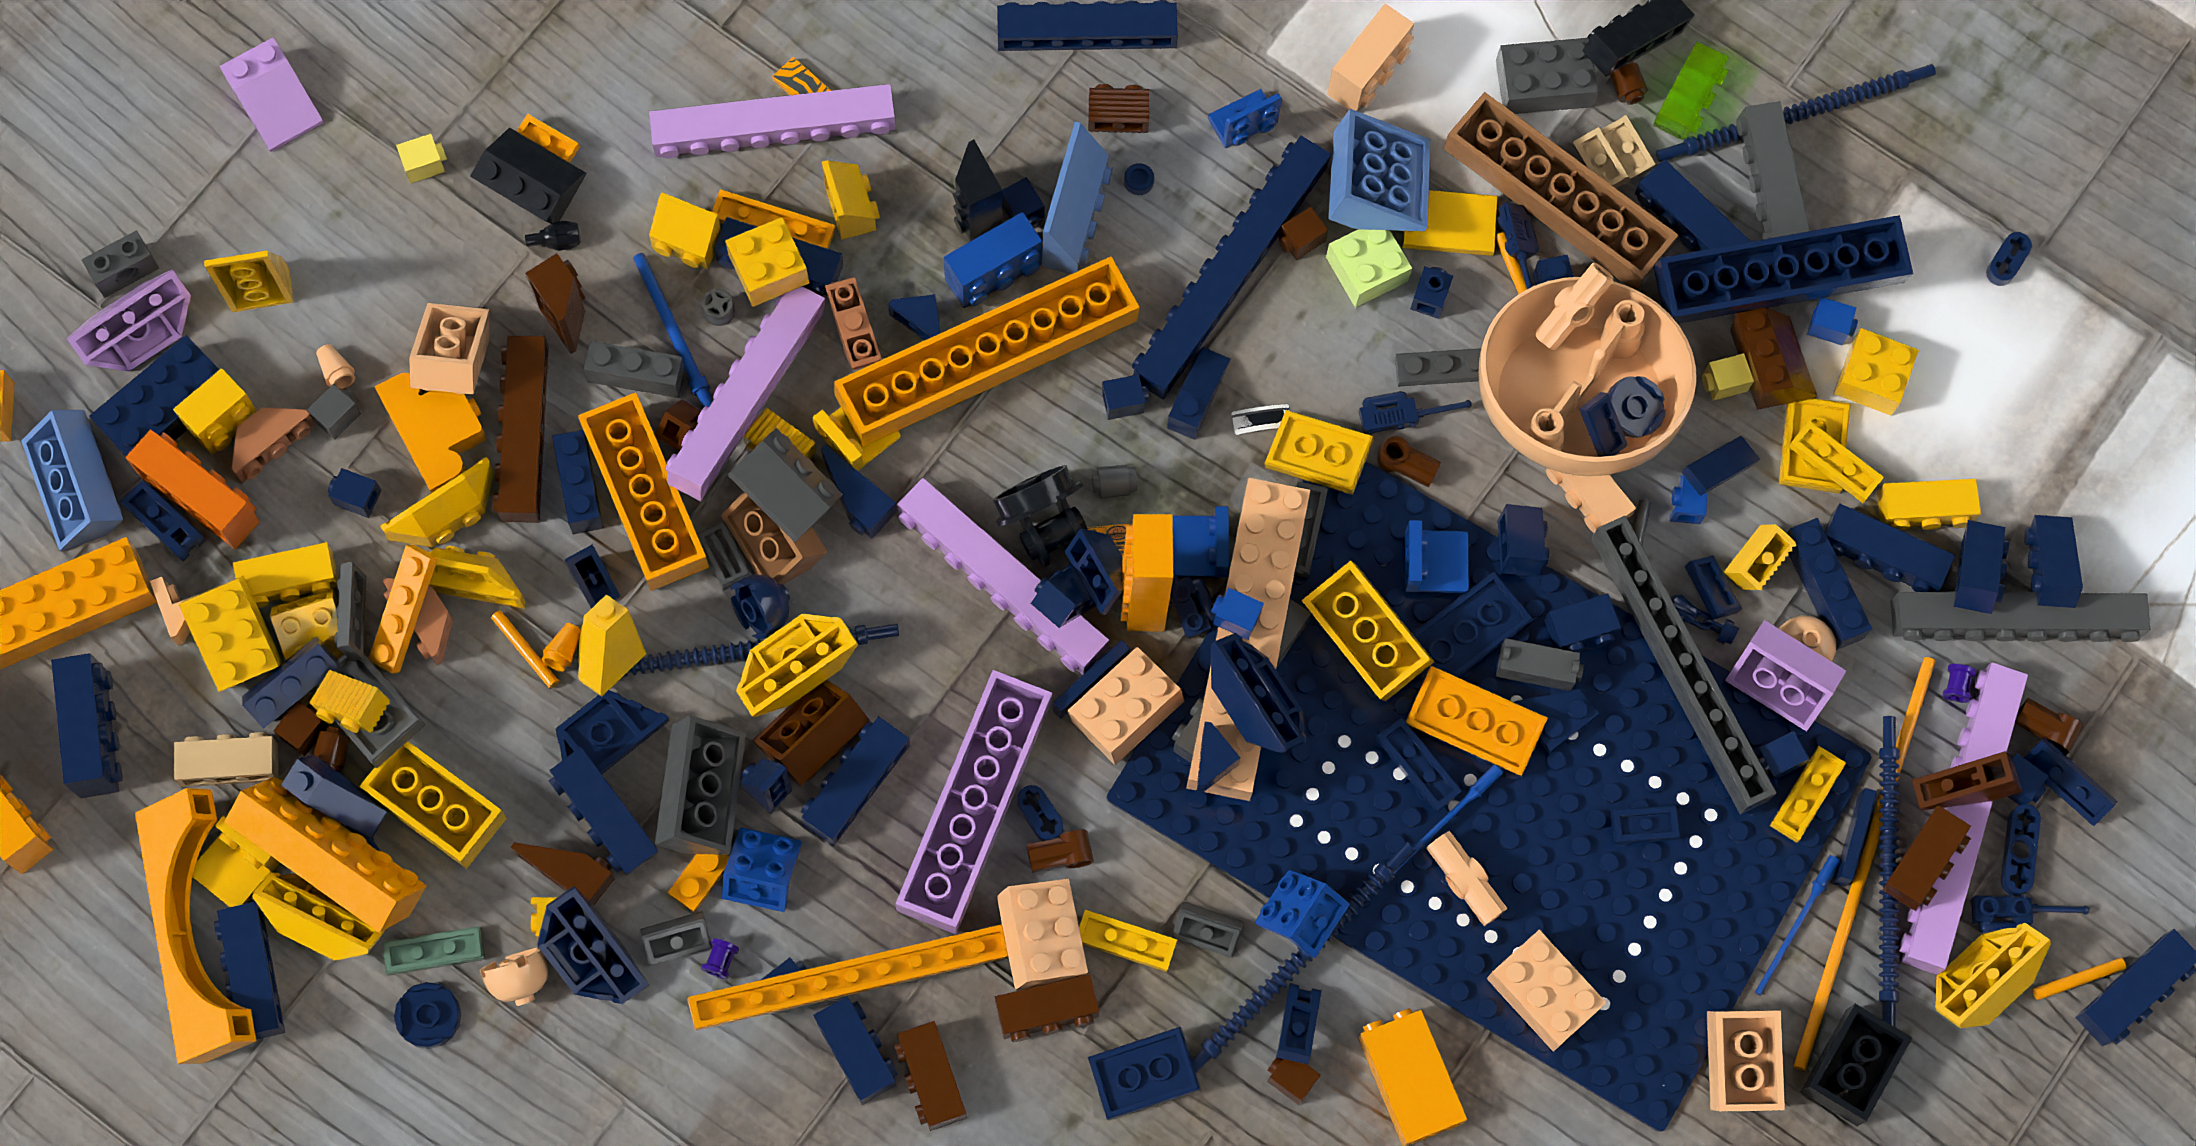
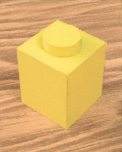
M432 134L396 145L410 184L445 172L442 161L447 160L443 146L441 142L435 144Z
M1744 353L1709 362L1702 375L1704 389L1706 392L1710 391L1713 401L1748 392L1754 382Z

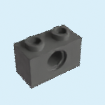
M137 230L81 259L104 298L160 269Z

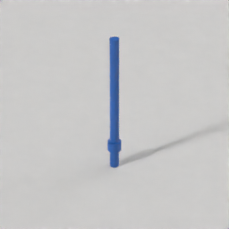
M639 253L633 257V260L678 356L683 359L684 369L690 380L688 385L693 395L698 397L702 407H710L713 400L709 393L710 386L705 376H701L645 254Z

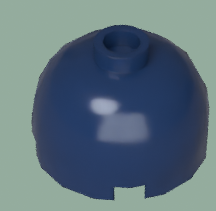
M754 574L735 582L731 586V590L735 589L736 594L731 597L734 612L745 630L751 626L756 634L752 635L754 638L764 639L772 635L787 621L790 595L783 584H779L768 575Z

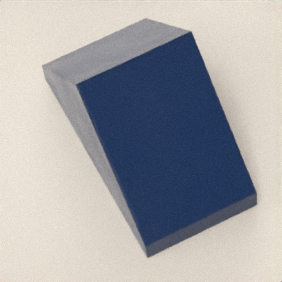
M935 294L892 299L889 302V315L924 341L940 334Z
M593 544L565 559L570 574L591 609L605 595L614 600L620 597Z
M1205 722L1203 727L1197 793L1205 792L1236 768L1240 761V756L1212 722Z

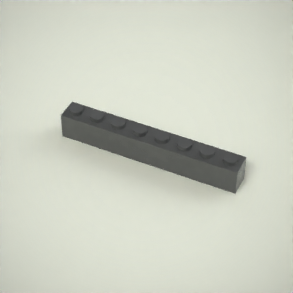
M1898 592L1891 600L1893 637H1903L1906 641H1917L1923 637H1934L1936 641H1949L1954 639V637H1965L1967 641H1981L1985 637H1997V641L2005 642L2013 641L2016 637H2028V641L2039 642L2047 640V637L2059 638L2061 642H2072L2078 640V638H2090L2092 642H2104L2109 640V638H2121L2122 642H2136L2151 630L2147 593H2081L2076 608L2039 606L2037 605L2036 593L2004 592L2001 603L1995 602L1992 614L1953 607L1955 592Z

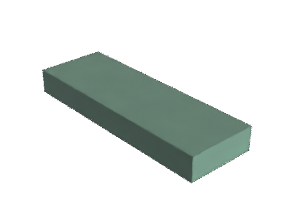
M480 926L382 942L385 969L388 976L485 960L482 928Z

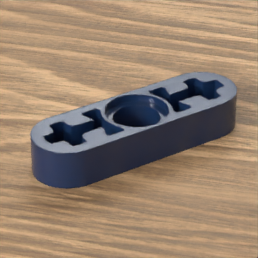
M2021 804L2013 809L2008 816L2001 886L2008 895H2014L2015 897L2028 892L2034 883L2041 816L2039 811L2029 804ZM2024 812L2026 813V818L2031 820V822L2025 826L2024 835H2015L2014 833L2018 834L2022 831L2023 823L2017 817ZM2015 842H2022L2028 847L2029 854L2027 858H2018L2014 854L2013 844ZM2027 865V868L2023 867L2019 870V880L2024 881V884L2016 888L2015 882L2010 881V878L2016 875L2018 866Z

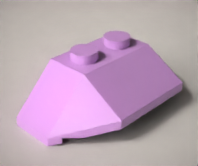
M172 269L142 283L99 311L66 339L85 365L130 371L182 337L191 295Z

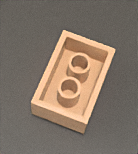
M1384 4L1333 67L1327 95L1347 109L1359 111L1362 106L1367 108L1376 96L1374 91L1378 86L1382 85L1384 87L1392 77L1393 67L1397 63L1403 64L1411 52L1409 46L1414 40V36H1412L1414 23L1387 4Z
M427 303L409 357L410 388L426 391L454 392L456 394H473L490 341L489 309Z
M1136 647L1068 710L1072 723L1116 765L1184 702L1181 688L1145 653Z
M1069 879L1008 886L997 895L1015 990L1033 988L1088 974Z
M1540 930L1492 971L1487 978L1553 1052L1607 1003Z
M1707 1011L1710 1110L1719 1112L1785 1110L1781 1011Z

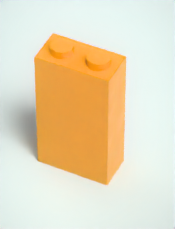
M1411 1008L1394 1014V1020L1386 1024L1378 1020L1364 1026L1365 1032H1362L1358 1037L1402 1146L1417 1143L1460 1126L1467 1121L1423 1012L1419 1010L1413 1013Z

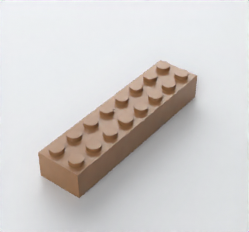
M1486 92L1479 97L1447 136L1444 146L1445 151L1515 203L1524 206L1527 212L1597 264H1600L1625 285L1635 290H1638L1654 271L1653 267L1658 260L1669 253L1678 237L1677 233Z

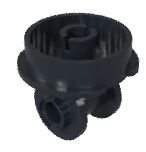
M1061 465L1032 476L993 499L1000 515L996 523L998 526H1003L1019 520L1024 530L1019 536L1028 556L1032 561L1038 559L1041 565L1046 567L1050 565L1048 553L1058 549L1059 544L1064 546L1071 543L1080 528L1088 530L1079 510L1076 507L1070 508L1066 497L1078 491L1083 484L1080 480H1073L1067 465ZM1056 503L1060 513L1034 526L1029 516Z

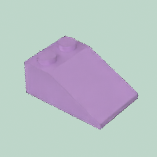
M273 37L219 66L270 152L324 123Z

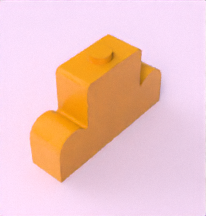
M410 373L398 374L374 386L431 493L466 471V467L459 454L486 440L485 432L477 418L482 413L474 398L467 400L465 394L436 390L425 393L423 389L410 388Z

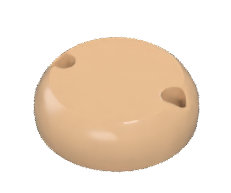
M1581 277L1560 278L1538 284L1518 294L1499 311L1490 324L1482 344L1479 358V388L1485 410L1493 425L1504 439L1525 457L1543 467L1561 473L1578 476L1610 475L1637 467L1654 458L1676 437L1689 414L1694 398L1696 365L1692 349L1682 329L1673 317L1657 302L1629 286L1613 281L1593 305V317L1583 326L1575 327L1557 350L1549 349L1535 336L1536 331L1556 308L1554 301L1558 293L1566 287L1574 286ZM1641 376L1654 382L1663 393L1665 399L1663 404L1666 414L1661 426L1648 436L1640 438L1625 436L1628 446L1615 456L1598 457L1579 408L1598 393H1608L1610 387L1622 378Z

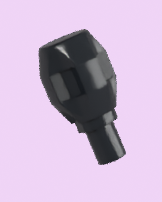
M571 221L554 222L545 227L544 230H540V233L525 235L526 246L542 245V247L558 251L572 249L581 243L578 223Z

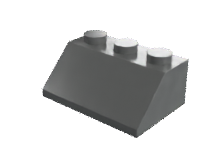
M777 428L728 474L794 542L843 495L836 488L835 484L827 479L814 466L813 462L805 457L792 444L791 440Z

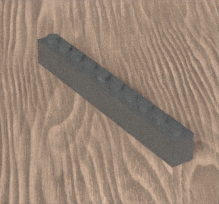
M1624 515L1598 527L1591 540L1739 814L1742 815L1767 803L1776 794V791L1626 516Z

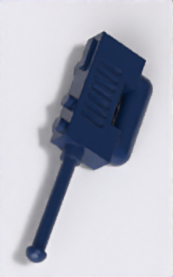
M1506 202L1499 207L1500 216L1498 217V222L1504 229L1507 239L1505 250L1510 256L1517 257L1518 261H1520L1526 288L1529 289L1533 286L1526 259L1535 255L1539 250L1530 214L1525 212L1524 206Z
M1399 391L1365 398L1362 402L1363 407L1359 408V416L1363 433L1371 434L1396 428L1402 430L1407 426L1411 428L1416 427L1419 423V418L1424 417V415L1461 408L1469 409L1472 406V402L1466 400L1465 402L1422 410V408L1416 409L1414 398H1408L1405 392ZM1396 405V407L1377 410L1380 407Z
M1173 571L1170 594L1173 601L1170 604L1172 608H1176L1184 633L1190 639L1212 629L1210 624L1214 623L1216 615L1211 612L1214 604L1203 580L1195 579L1191 581L1190 576L1179 580ZM1196 594L1203 611L1202 614L1198 613L1191 595Z
M1976 895L1971 898L1972 924H1979V930L1983 934L2005 928H2016L2017 925L2023 923L2031 925L2033 923V913L2058 912L2084 913V915H2087L2090 911L2086 905L2084 907L2039 906L2038 904H2032V898H2027V895H2020V897H2014V895H2007L2008 897ZM1993 918L2012 919V922L1993 921Z

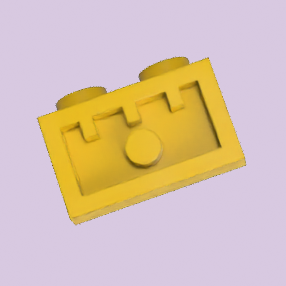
M841 407L830 416L823 409L813 416L814 428L835 453L857 471L901 437L900 432L896 431L861 447Z
M334 589L271 608L270 618L285 661L316 636L320 638L337 659L344 655L337 649L335 644V633L338 632V618L336 615L337 598Z
M222 816L215 824V827L222 833L197 860L193 878L226 905L234 907L245 904L270 872L275 870L280 862L224 823L226 817Z

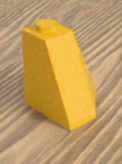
M605 595L584 615L579 639L578 678L580 682L602 697L646 655L629 610L608 595Z

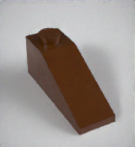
M2006 751L1912 780L1921 811L1935 809L1937 805L1946 808L1989 802L2022 792L2014 762Z
M516 842L510 847L515 855L564 891L575 886L589 899L593 906L615 880L609 871L612 866L599 856L592 859L584 853Z

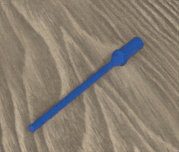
M1494 764L1473 785L1469 786L1470 789L1466 796L1413 847L1416 851L1394 874L1468 802L1477 797H1482L1481 794L1503 774L1498 766Z
M1829 855L1816 880L1812 882L1811 895L1756 989L1755 993L1761 996L1814 901L1823 891L1827 890V885L1841 863L1835 856Z

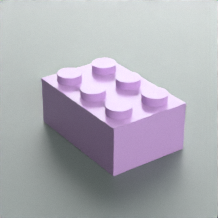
M1764 620L1725 681L1807 732L1833 695L1846 670Z

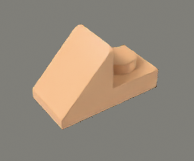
M163 577L151 580L150 583L170 638L177 646L182 645L190 633V629L178 605L184 600L181 601L175 585H169Z

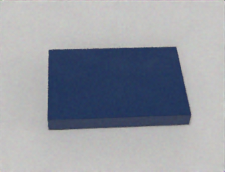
M1181 1027L1088 1057L1108 1121L1201 1090Z

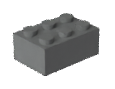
M1577 38L1500 45L1496 58V67L1502 105L1514 114L1592 107L1598 94L1594 63L1582 51L1589 42V39Z

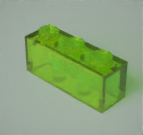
M1696 41L1658 112L1653 126L1683 141L1690 132L1696 134L1703 121V117L1699 116L1702 108L1707 110L1710 108L1716 96L1712 89L1715 84L1722 85L1729 71L1724 68L1729 57Z

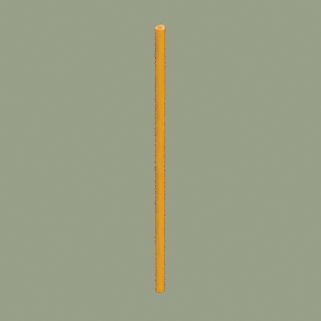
M1930 657L1923 658L1897 739L1896 748L1900 750V758L1896 760L1899 768L1895 771L1899 773V776L1936 660ZM1882 795L1879 796L1854 880H1852L1793 1065L1794 1068L1801 1071H1806L1875 855L1879 837L1882 833L1879 830L1883 826V823L1879 821L1883 817V814L1879 812L1883 808V805L1879 803L1883 799Z

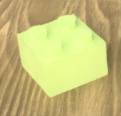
M1358 229L1329 243L1326 258L1355 308L1409 281L1412 267L1390 230Z

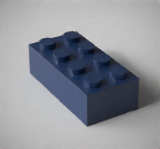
M185 335L89 415V417L125 457L150 429L159 436L164 432L175 441L187 429L173 409L219 371V368Z
M91 653L52 659L63 784L79 798L119 792L118 782L123 780L120 763H116L115 751L119 750L120 745L117 732H113L112 720H116V709L114 702L110 701L109 690L113 689L111 672L107 671L103 667L102 662H98Z

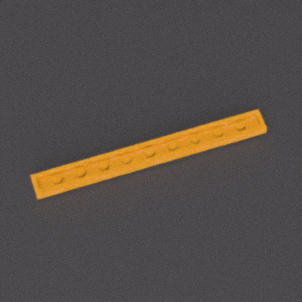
M1001 924L689 996L687 1000L694 1030L698 1031L1009 958Z

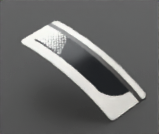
M1289 405L1262 406L1232 412L1235 434L1239 435L1279 428L1285 411H1290Z

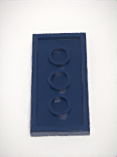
M1494 571L1412 632V634L1433 659L1434 663L1430 666L1459 678L1503 644L1505 638L1511 639L1530 625L1534 618ZM1430 666L1419 674L1423 681L1425 680V677L1429 671Z

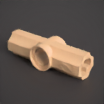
M1593 262L1574 286L1566 287L1558 293L1554 301L1556 308L1536 331L1535 336L1549 349L1557 350L1575 327L1586 324L1594 315L1593 305L1613 283L1614 277L1600 264Z
M1450 831L1441 835L1427 846L1426 849L1446 874V881L1452 891L1460 899H1464L1484 926L1494 921L1508 909L1488 883V876L1482 866L1474 858H1470Z

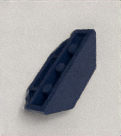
M1237 633L1214 641L1211 644V688L1245 741L1280 753L1303 744L1306 741L1303 710L1268 657L1251 644L1244 642Z
M575 886L547 904L537 946L575 995L623 1004L649 986L624 945L589 899Z

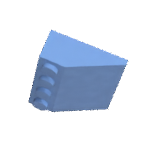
M1349 109L1334 130L1328 219L1354 229L1425 231L1428 224L1431 139Z
M1076 121L1074 122L1044 226L1042 267L1069 274L1079 271L1080 266H1086L1090 249L1085 248L1088 238H1094L1097 221H1093L1095 211L1101 212L1105 194H1101L1103 184L1109 185L1113 167L1108 166L1109 155L1082 123Z

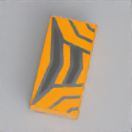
M794 57L772 76L773 81L789 95L831 91Z

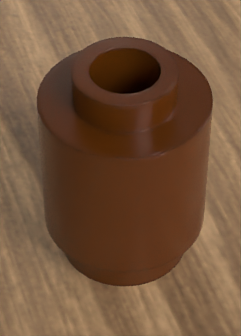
M1632 61L1610 74L1620 102H1627L1628 105H1633L1644 99L1648 89L1637 63Z
M326 727V731L318 732L313 755H316L339 773L340 769L344 768L350 738L345 736L343 729Z

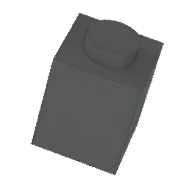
M334 384L307 409L314 422L334 440L361 414L356 405L358 399L347 388L341 391Z

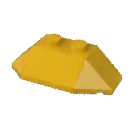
M487 457L483 458L445 485L382 524L380 527L388 540L434 547L437 544L442 545L450 541L454 537L455 532L464 526L470 527L476 524L481 519V515L486 511L493 480L494 469Z
M446 546V549L434 548L429 552L438 557L429 586H432L436 593L525 609L526 602L523 595L500 561L495 558V555L483 551H478L476 555L464 553L463 549L455 546Z
M801 614L750 650L736 692L752 717L790 706L839 672L858 646V643L841 618Z
M270 872L253 892V899L278 933L334 961L368 954L384 934V931L378 933L297 874L280 875V873Z
M2026 923L2019 924L2016 928H2005L1981 934L1944 971L1936 976V1011L1959 1028L1989 1025L2034 983L2051 945L2050 939Z

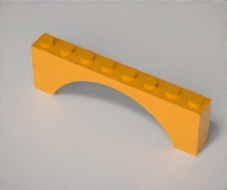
M185 788L135 812L177 1063L203 1064L256 1042L251 1009L233 1003L215 987L206 974L195 947L190 920L192 877L201 847L211 828L217 822L212 789Z

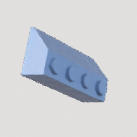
M51 410L21 442L59 551H65L108 535L123 521L85 410Z

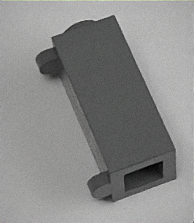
M1505 638L1500 649L1496 677L1571 691L1575 682L1580 683L1584 665L1580 664V653Z

